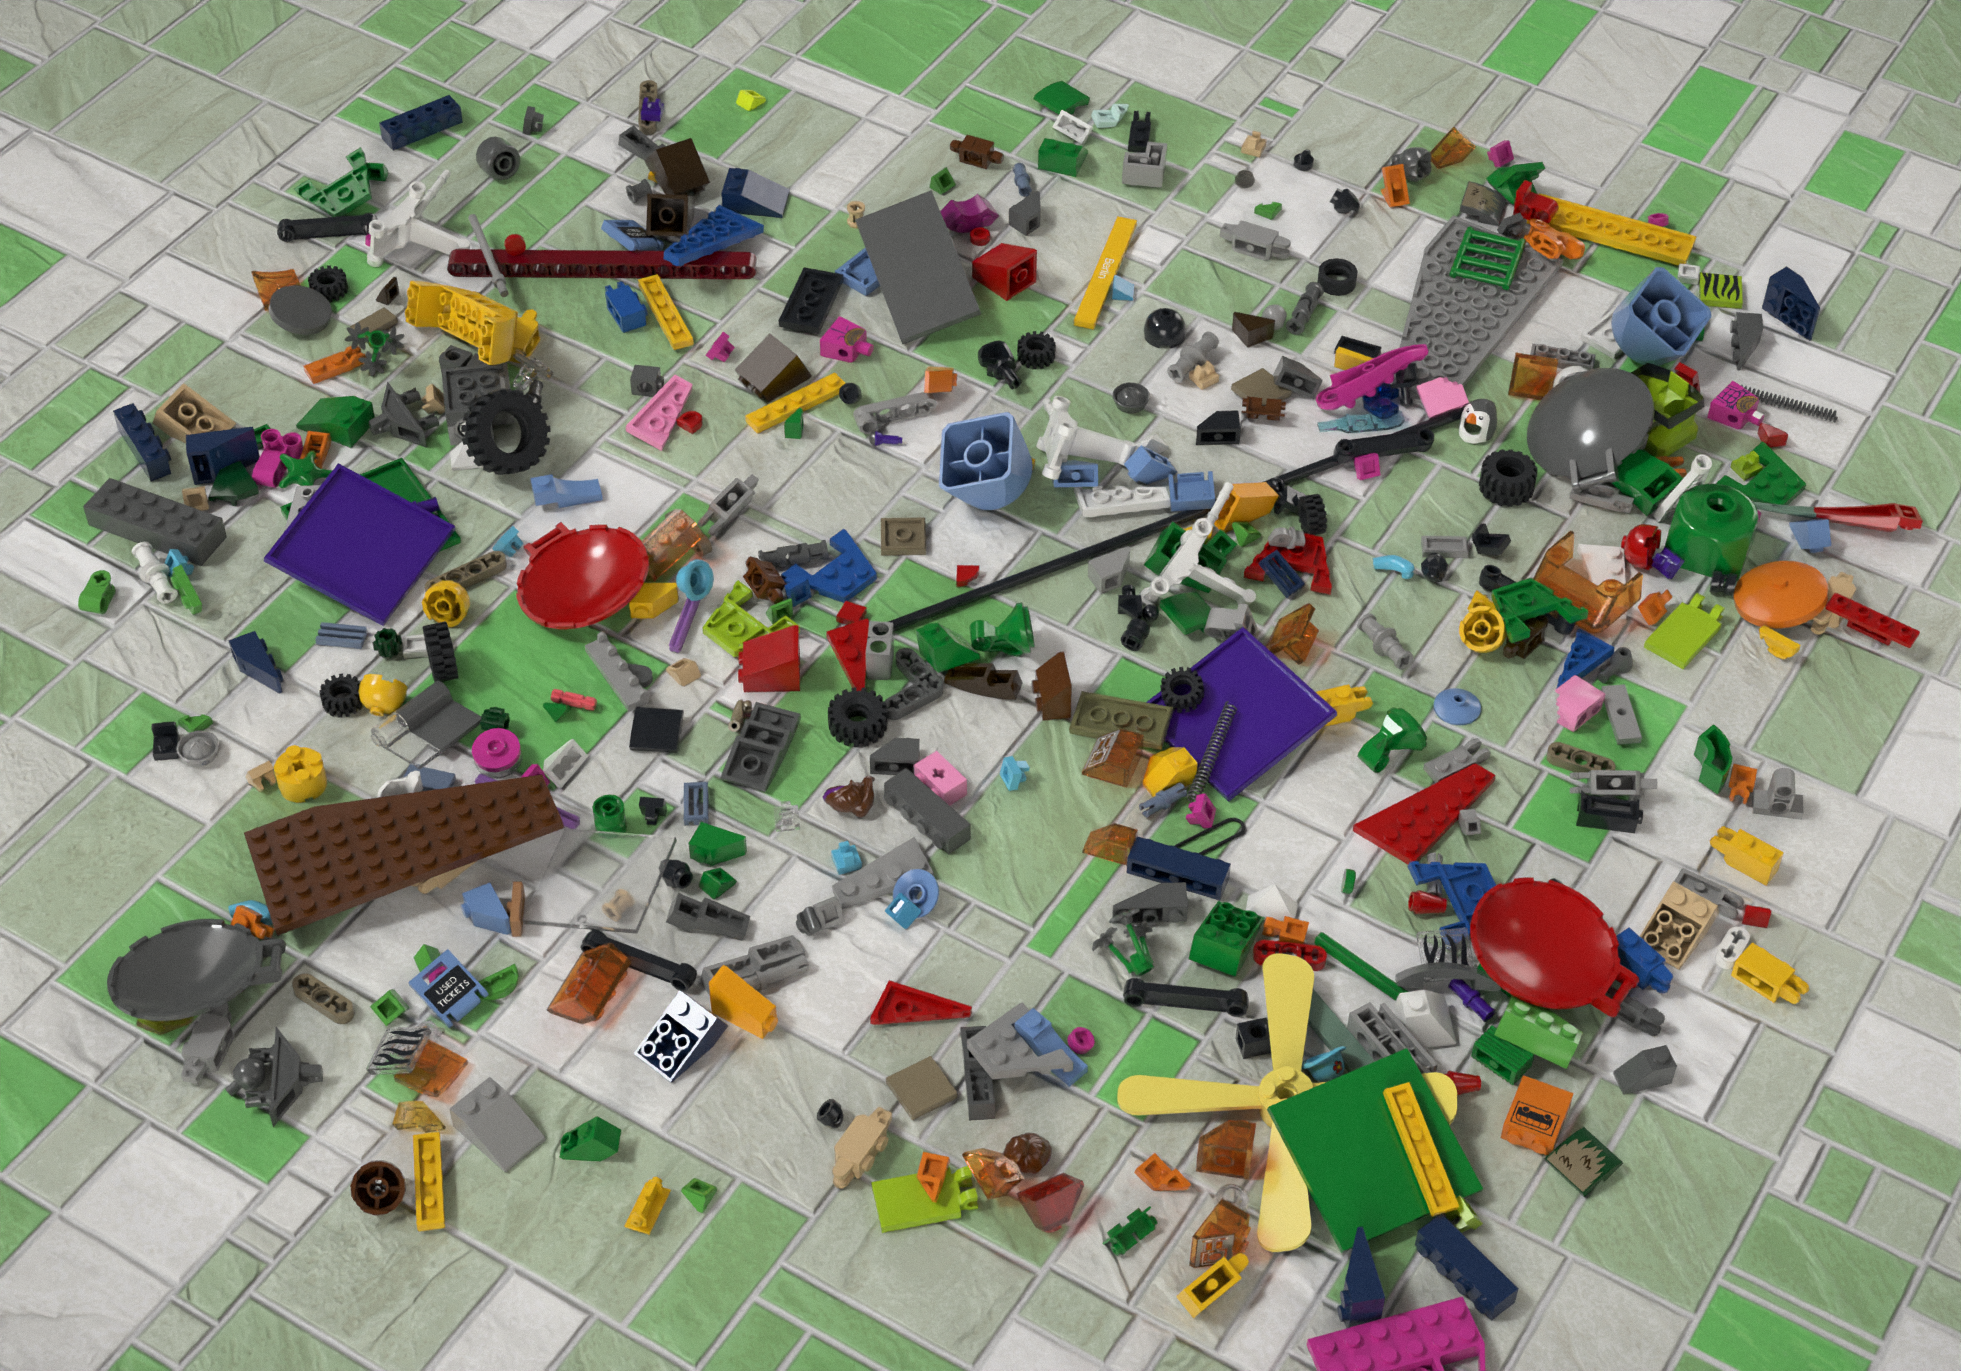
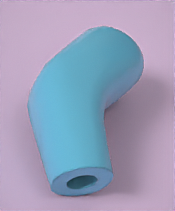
M1386 555L1373 558L1374 569L1395 570L1401 572L1404 579H1410L1414 575L1415 567L1413 563L1400 556Z
M248 900L228 906L231 918H233L236 907L244 905L262 914L260 922L269 926L273 924L268 907L263 903Z

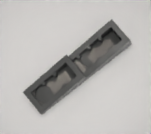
M634 125L619 135L618 145L644 161L656 149L665 147L663 143L659 146Z
M986 1026L960 1027L969 1121L995 1119L992 1078L967 1049V1040Z

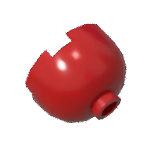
M1648 524L1637 525L1629 531L1627 536H1623L1621 548L1624 549L1625 558L1632 566L1649 571L1652 569V564L1654 563L1652 557L1656 549L1660 548L1661 530L1658 529V526Z

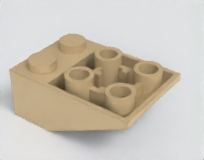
M1673 881L1640 934V937L1665 958L1666 963L1680 970L1719 914L1718 905Z

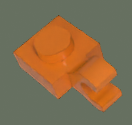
M1668 589L1662 594L1660 592L1652 593L1637 606L1648 625L1656 624L1667 612L1664 605L1672 599V595Z
M244 905L236 907L230 925L241 924L250 929L254 937L256 936L260 939H264L265 936L272 938L274 932L273 927L260 922L262 914Z
M1287 916L1284 917V921L1266 917L1262 934L1268 937L1279 935L1278 941L1304 944L1309 922Z

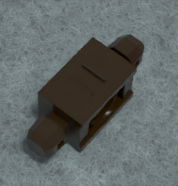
M1539 615L1536 618L1533 617L1523 621L1531 630L1530 637L1511 643L1507 636L1503 655L1508 659L1519 656L1522 659L1528 657L1545 641L1544 633L1548 626V617Z

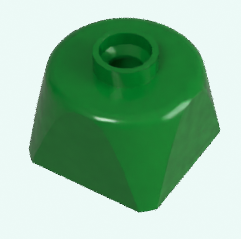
M1722 484L1694 486L1686 490L1678 501L1664 547L1671 549L1685 560L1680 567L1682 569L1711 578L1714 570L1721 571L1726 575L1733 573L1737 574L1736 581H1738L1755 539L1759 520L1757 508L1748 496L1733 487Z

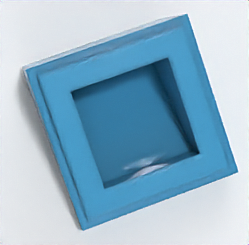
M1114 275L1112 299L1133 301L1134 284Z
M899 893L885 909V912L904 929H907L919 916L921 909L905 895Z

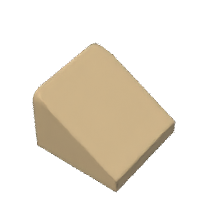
M686 658L666 668L668 674L681 686H686L701 677L696 662Z

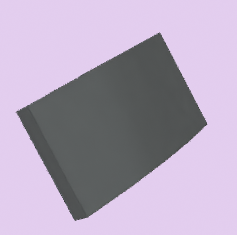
M756 702L750 718L745 720L740 736L735 738L720 779L766 792L792 742L801 720L800 713Z

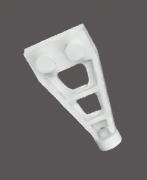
M1703 454L1697 455L1691 464V471L1670 495L1658 504V510L1654 514L1658 522L1674 515L1678 501L1686 490L1705 483L1712 466V461L1708 456Z

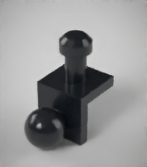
M1410 363L1407 368L1395 373L1396 382L1390 384L1391 388H1401L1402 399H1400V404L1402 406H1409L1413 403V398H1410L1409 387L1418 384V368L1416 363Z
M1133 585L1123 586L1122 595H1118V614H1128L1133 619L1141 620L1143 616L1147 621H1154L1158 618L1159 609L1157 606L1148 604L1142 609L1141 595H1135V587Z

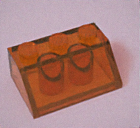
M675 509L641 540L649 558L647 575L654 581L704 537L696 522L683 510Z
M611 942L582 952L546 1010L551 1014L579 1024L599 1020L604 1014L605 1005L615 996L616 987L627 976V969L631 961Z

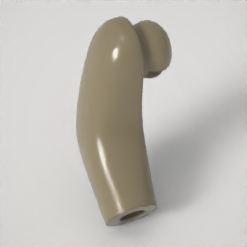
M741 699L737 701L728 724L730 731L742 730L745 723V713L752 712L750 700L743 701Z

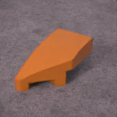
M923 1152L916 1177L931 1201L936 1203L947 1174L950 1158Z
M1156 1153L1137 1167L1134 1172L1153 1191L1187 1190L1191 1186V1183L1176 1168L1172 1171Z

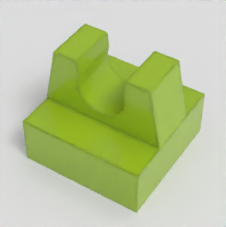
M1753 450L1750 454L1742 455L1738 459L1733 460L1730 468L1745 481L1756 476L1762 471L1763 466L1759 464V455Z
M1461 1196L1456 1198L1459 1204L1458 1209L1445 1213V1216L1450 1221L1457 1217L1460 1218L1459 1222L1454 1226L1461 1233L1471 1228L1475 1230L1483 1224L1471 1205Z

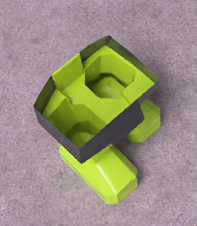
M1646 363L1632 371L1631 373L1641 379L1649 389L1655 410L1653 422L1657 421L1659 423L1647 433L1649 436L1644 450L1654 457H1668L1696 439L1698 425L1695 423L1694 418L1696 412L1704 407L1703 396L1677 374L1655 364Z

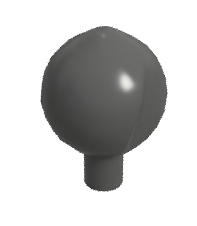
M254 1058L241 1060L233 1071V1078L235 1080L225 1090L233 1096L241 1088L244 1090L258 1088L265 1079L264 1062Z

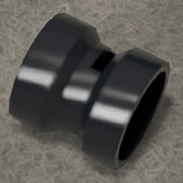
M1714 570L1709 592L1717 593L1720 591L1724 592L1725 595L1733 596L1737 574L1729 573L1726 575L1721 571Z
M1132 619L1127 625V630L1121 636L1120 641L1122 645L1131 651L1140 650L1144 644V639L1150 633L1149 625L1141 619Z

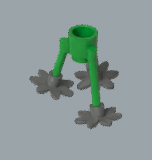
M358 322L355 324V330L350 327L346 328L350 336H347L344 340L347 342L353 341L352 350L356 349L358 344L365 350L364 341L368 342L370 348L373 349V354L366 351L367 358H359V361L364 364L361 367V371L369 369L370 376H374L375 370L379 373H384L381 366L385 365L387 361L379 360L381 355L378 352L379 349L382 348V352H386L390 348L392 354L395 355L396 347H405L399 342L405 335H396L395 327L391 329L390 334L386 330H382V332L379 330L369 332V327L361 330Z
M1133 908L1125 911L1123 914L1116 915L1109 921V923L1121 920L1123 926L1126 925L1127 929L1124 930V934H1127V938L1131 937L1137 951L1130 956L1131 962L1129 963L1113 945L1112 935L1118 930L1117 928L1110 927L1105 933H1102L1100 938L1093 942L1092 950L1094 951L1104 945L1106 949L1109 948L1125 965L1129 974L1134 972L1139 977L1154 969V962L1149 954L1145 938L1147 937L1146 933L1152 932V927L1156 925L1147 921H1143L1140 925L1131 924L1133 922L1131 915L1140 912V909Z

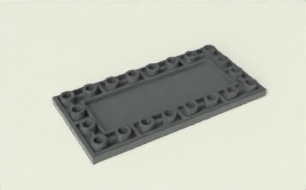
M932 190L855 219L902 345L981 315Z

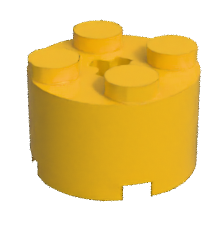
M292 745L277 758L274 764V772L278 788L286 800L303 803L306 802L305 799L311 797L313 799L318 798L325 791L327 777L322 756L319 752L311 748Z

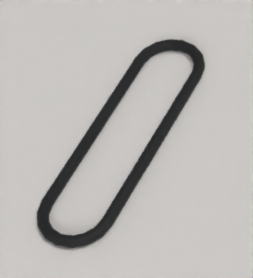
M1228 818L1176 844L1175 847L1178 848L1227 822L1235 821L1241 824L1242 829L1239 833L1199 852L1200 855H1203L1241 836L1245 831V824L1238 818Z

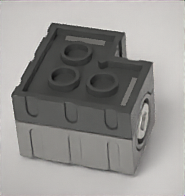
M507 362L496 365L483 364L472 367L441 369L450 445H459L462 442V438H465V432H461V425H466L463 417L465 413L470 412L468 407L472 402H477L478 397L489 392L511 389ZM501 411L494 417L491 425L493 441V425L515 423L514 417L510 413Z

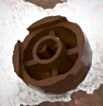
M384 1160L370 1161L361 1166L354 1174L350 1185L351 1197L363 1212L372 1215H384L396 1209L406 1192L405 1177L401 1170L393 1163Z

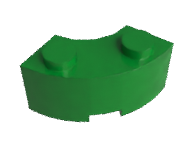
M1713 724L1698 737L1694 756L1702 765L1698 781L1716 794H1719L1725 786L1733 756L1731 755L1729 740Z

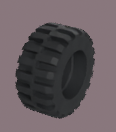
M503 389L482 395L477 398V402L471 403L468 407L470 412L465 413L463 417L466 425H461V432H465V438H462L463 445H467L469 448L466 450V453L469 457L474 456L473 462L477 466H484L483 470L489 473L494 472L498 475L527 471L530 469V466H535L540 462L539 457H544L547 452L544 447L550 443L547 433L551 432L550 425L547 426L546 420L549 419L547 413L541 412L543 407L539 402H533V396L530 394L524 395V392L520 390ZM501 411L510 413L517 420L521 430L519 445L511 453H506L499 449L491 435L492 421Z

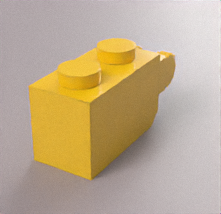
M526 310L522 317H517L514 350L508 361L525 365L540 342L538 321H536L537 312L535 310Z
M1348 684L1316 692L1337 711V716L1323 727L1351 721L1356 717V712L1367 710L1374 704L1371 697H1366L1368 692L1365 686L1351 688Z
M1725 826L1717 830L1718 835H1714L1709 840L1710 845L1717 849V851L1725 854L1724 861L1727 865L1767 886L1778 872L1784 852L1742 829L1736 832Z

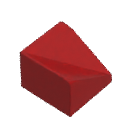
M1760 423L1757 434L1761 442L1766 443L1770 448L1786 446L1788 439L1786 432L1768 424Z

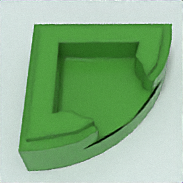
M1272 202V204L1263 205L1261 203L1254 208V213L1272 220L1281 211L1282 204Z
M201 714V716L189 717V715L184 716L178 720L180 727L190 733L204 731L213 724L211 717Z

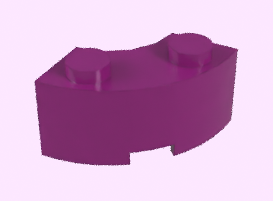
M978 193L966 201L957 202L950 200L940 211L946 227L958 233H968L977 227L984 228L990 226L999 217L991 203Z

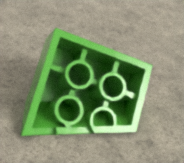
M1511 995L1494 1035L1567 1069L1583 1032L1548 1008L1527 1003Z

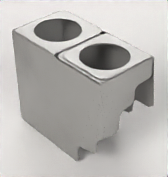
M870 621L866 646V677L869 680H888L891 677L894 658V626L890 622ZM878 627L879 632L884 631L886 634L876 635L873 633L872 628ZM874 641H883L886 643L887 648L881 653H876L870 649V645Z

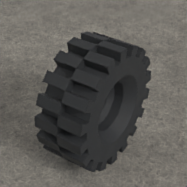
M447 622L423 626L424 640L434 682L458 679L456 658Z
M857 687L852 688L851 692L845 689L842 691V695L837 693L834 696V700L831 699L829 702L828 727L832 737L836 736L837 742L840 743L843 740L845 746L853 743L854 747L859 748V744H863L866 747L869 746L870 741L873 744L878 742V737L882 738L884 731H887V704L883 701V697L880 694L876 696L875 691L871 690L868 693L867 688L857 691ZM855 716L866 718L859 722L850 720V718Z

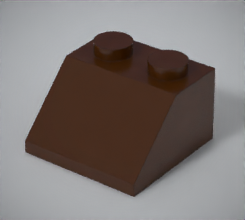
M1063 651L1057 653L1036 669L1035 680L1031 681L1032 692L1037 694V698H1035L1036 711H1041L1043 721L1071 718L1072 685Z

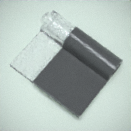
M436 681L371 729V740L376 746L385 748L420 770L479 726L481 716L454 701L448 688L441 681Z

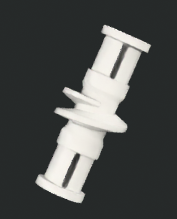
M149 542L136 544L132 549V554L140 562V578L142 581L151 584L157 592V599L162 604L172 602L176 599L178 592L169 583L170 580L167 577L170 572L169 566L160 563L153 554V548Z

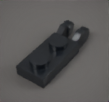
M1134 111L1128 151L1146 153L1151 130V112H1146L1144 122L1138 121L1139 111Z

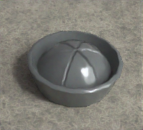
M1128 382L1117 386L1113 391L1112 397L1120 411L1134 414L1139 413L1145 408L1150 399V393L1143 385Z

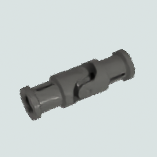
M1317 282L1307 284L1306 292L1301 295L1292 312V318L1287 321L1286 328L1291 334L1300 335L1304 331V325L1308 323L1311 314H1313L1317 307L1318 298L1324 293L1323 287Z
M826 540L809 545L801 543L777 547L776 550L767 552L758 551L759 560L771 562L773 566L779 565L780 567L809 563L813 559L824 558L826 560L829 558Z

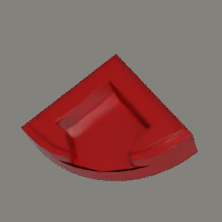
M957 565L956 587L966 586L968 582L976 579L979 575L980 565Z

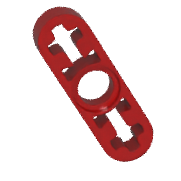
M1260 940L1255 943L1253 948V959L1259 965H1263L1265 959L1275 954V951L1281 954L1293 952L1300 958L1301 954H1304V960L1312 967L1313 971L1322 970L1326 964V951L1316 945ZM1262 951H1267V955H1263ZM1312 956H1316L1318 960H1312Z

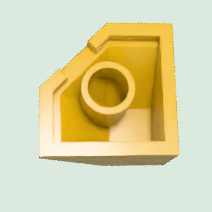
M1185 747L1167 748L1150 756L1143 779V786L1152 797L1160 790L1165 791L1179 782L1186 787L1193 783V779L1197 775L1198 763Z

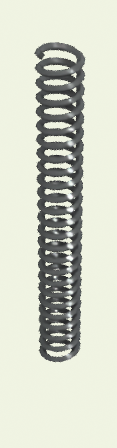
M1756 389L1752 390V394L1758 397L1759 401L1761 399V403L1765 400V404L1769 402L1774 407L1778 403V408L1782 405L1783 409L1786 407L1787 410L1790 408L1793 411L1795 408V412L1799 410V413H1802L1803 411L1804 415L1807 413L1809 416L1812 413V417L1816 414V417L1820 416L1821 419L1825 416V421L1829 417V421L1833 419L1834 423L1838 419L1836 417V410L1832 414V409L1828 412V408L1824 410V407H1821L1819 411V405L1815 409V404L1811 407V403L1806 408V402L1802 406V401L1798 404V400L1794 403V399H1791L1789 403V397L1785 402V396L1781 400V395L1777 398V394H1775L1772 399L1773 394L1770 393L1768 397V391L1764 395L1763 390L1759 396V389L1756 394Z
M1229 701L1225 702L1222 713L1218 718L1219 721H1217L1211 740L1199 765L1200 767L1196 772L1197 775H1195L1192 786L1188 791L1187 799L1191 803L1193 801L1189 799V796L1196 800L1192 795L1197 796L1204 792L1203 788H1206L1205 784L1209 780L1208 777L1211 776V769L1215 765L1214 761H1217L1216 757H1218V753L1222 749L1221 746L1225 741L1224 738L1228 734L1227 730H1229V726L1233 722V715L1236 714L1237 708L1234 705H1227Z

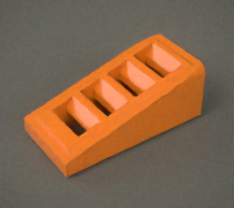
M308 431L300 459H303L311 450L320 451L316 455L318 459H315L314 462L317 467L322 469L332 442L330 434Z

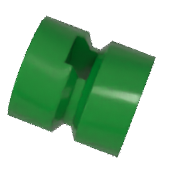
M611 794L597 798L592 806L596 834L604 840L619 839L627 830L624 802L620 797Z

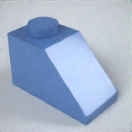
M1142 445L1124 463L1129 470V477L1135 482L1141 481L1145 484L1168 478L1169 474L1174 476L1177 473V470L1168 458Z
M1067 460V462H1062L1059 478L1057 480L1052 479L1054 488L1098 486V464Z
M1829 519L1789 522L1790 528L1801 549H1809L1810 553L1823 552V547L1831 546Z
M491 883L462 893L464 904H461L462 912L465 918L470 917L475 927L506 935L512 933L509 917Z

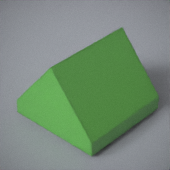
M947 167L931 177L929 188L939 194L945 193L956 185Z
M426 944L422 945L414 956L419 972L440 956L438 948Z

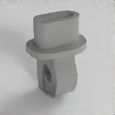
M1290 527L1289 530L1286 528H1276L1269 535L1268 542L1271 546L1294 549L1295 546L1305 545V536L1303 531H1297L1294 527Z

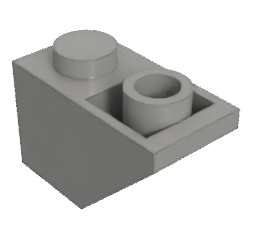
M1129 546L1088 561V578L1100 594L1121 587L1130 564Z

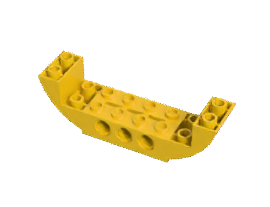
M410 280L407 290L408 303L405 310V322L415 327H439L478 347L479 360L488 365L501 364L510 360L514 350L517 311L476 291Z

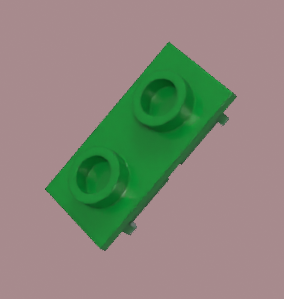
M1149 1206L1144 1211L1137 1208L1126 1217L1129 1222L1122 1227L1118 1223L1107 1232L1109 1238L1102 1244L1105 1245L1110 1241L1113 1245L1111 1246L1112 1252L1117 1256L1119 1254L1124 1255L1126 1251L1138 1243L1132 1233H1135L1138 1239L1141 1240L1156 1229L1155 1226L1158 1224L1156 1218L1152 1215L1148 1216L1146 1213L1151 1207Z

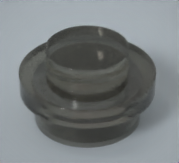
M1248 170L1239 171L1235 177V184L1241 188H1249L1255 183L1253 173Z

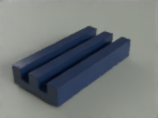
M1275 550L1258 563L1286 598L1296 593L1305 585L1278 550ZM1272 558H1274L1275 561L1280 565L1281 569H1280L1279 566L1274 562V560H1273Z

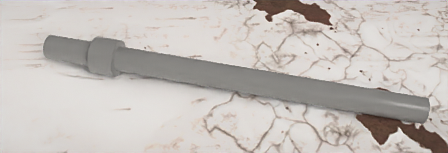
M471 214L468 219L493 276V284L498 288L501 297H507L509 292L506 288L504 275L498 269L477 216Z

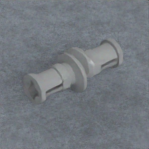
M1207 331L1202 335V339L1193 346L1187 345L1183 347L1180 351L1178 362L1170 365L1167 369L1169 377L1175 382H1181L1184 376L1191 370H1194L1196 366L1205 365L1208 352L1218 347L1219 340L1217 336Z
M1371 613L1365 614L1360 618L1357 628L1365 632L1373 641V650L1377 655L1388 656L1394 661L1395 667L1400 670L1407 668L1412 663L1413 654L1402 648L1399 639L1396 637L1395 629H1385L1376 621V617Z

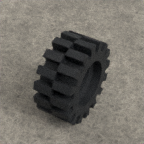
M327 265L325 269L322 266L320 267L321 270L316 268L314 273H310V277H308L309 288L321 293L329 300V303L333 302L332 299L338 301L340 300L339 297L343 298L347 294L348 284L343 269H338L337 266L331 268V265Z
M1033 331V334L1027 332L1026 336L1022 335L1021 339L1018 340L1017 356L1018 361H1021L1020 364H1026L1027 368L1033 366V369H1036L1039 366L1040 369H1044V365L1048 367L1050 363L1054 362L1056 343L1054 338H1050L1048 333L1044 335V332L1041 331L1039 334H1036V331Z
M1313 494L1299 497L1297 504L1299 511L1297 512L1303 532L1310 535L1325 533L1327 529V513L1321 496Z
M1179 667L1180 671L1177 672L1173 668L1171 669L1172 674L1167 672L1165 678L1161 680L1162 685H1160L1165 705L1173 707V711L1177 708V713H1182V709H1185L1186 713L1190 712L1189 707L1195 710L1197 704L1200 705L1202 698L1204 699V686L1201 676H1198V672L1195 670L1192 673L1189 667H1187L1186 671H1184L1183 667ZM1180 684H1187L1192 688L1190 693L1182 696L1176 695L1173 690Z
M342 673L336 678L333 675L331 676V681L326 679L324 681L325 684H321L320 697L326 713L330 712V715L333 717L337 713V717L342 718V714L349 717L350 712L356 714L357 709H362L359 697L361 681H358L356 676L352 678L351 674H347L344 677ZM349 693L344 698H335L338 694Z

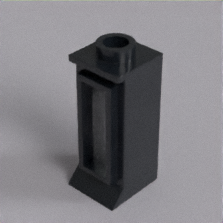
M1581 790L1577 805L1579 813L1576 826L1635 834L1637 824H1642L1643 810L1639 809L1640 800L1628 801L1590 796Z

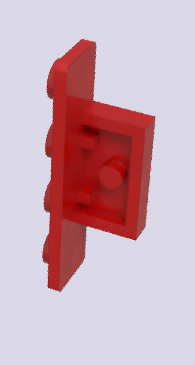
M1834 593L1825 607L1826 610L1847 619V627L1888 646L1894 641L1907 648H1911L1920 634V631L1838 593Z

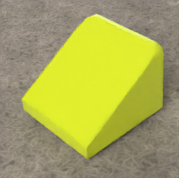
M740 90L736 104L747 111H751L764 103L766 99L753 90Z

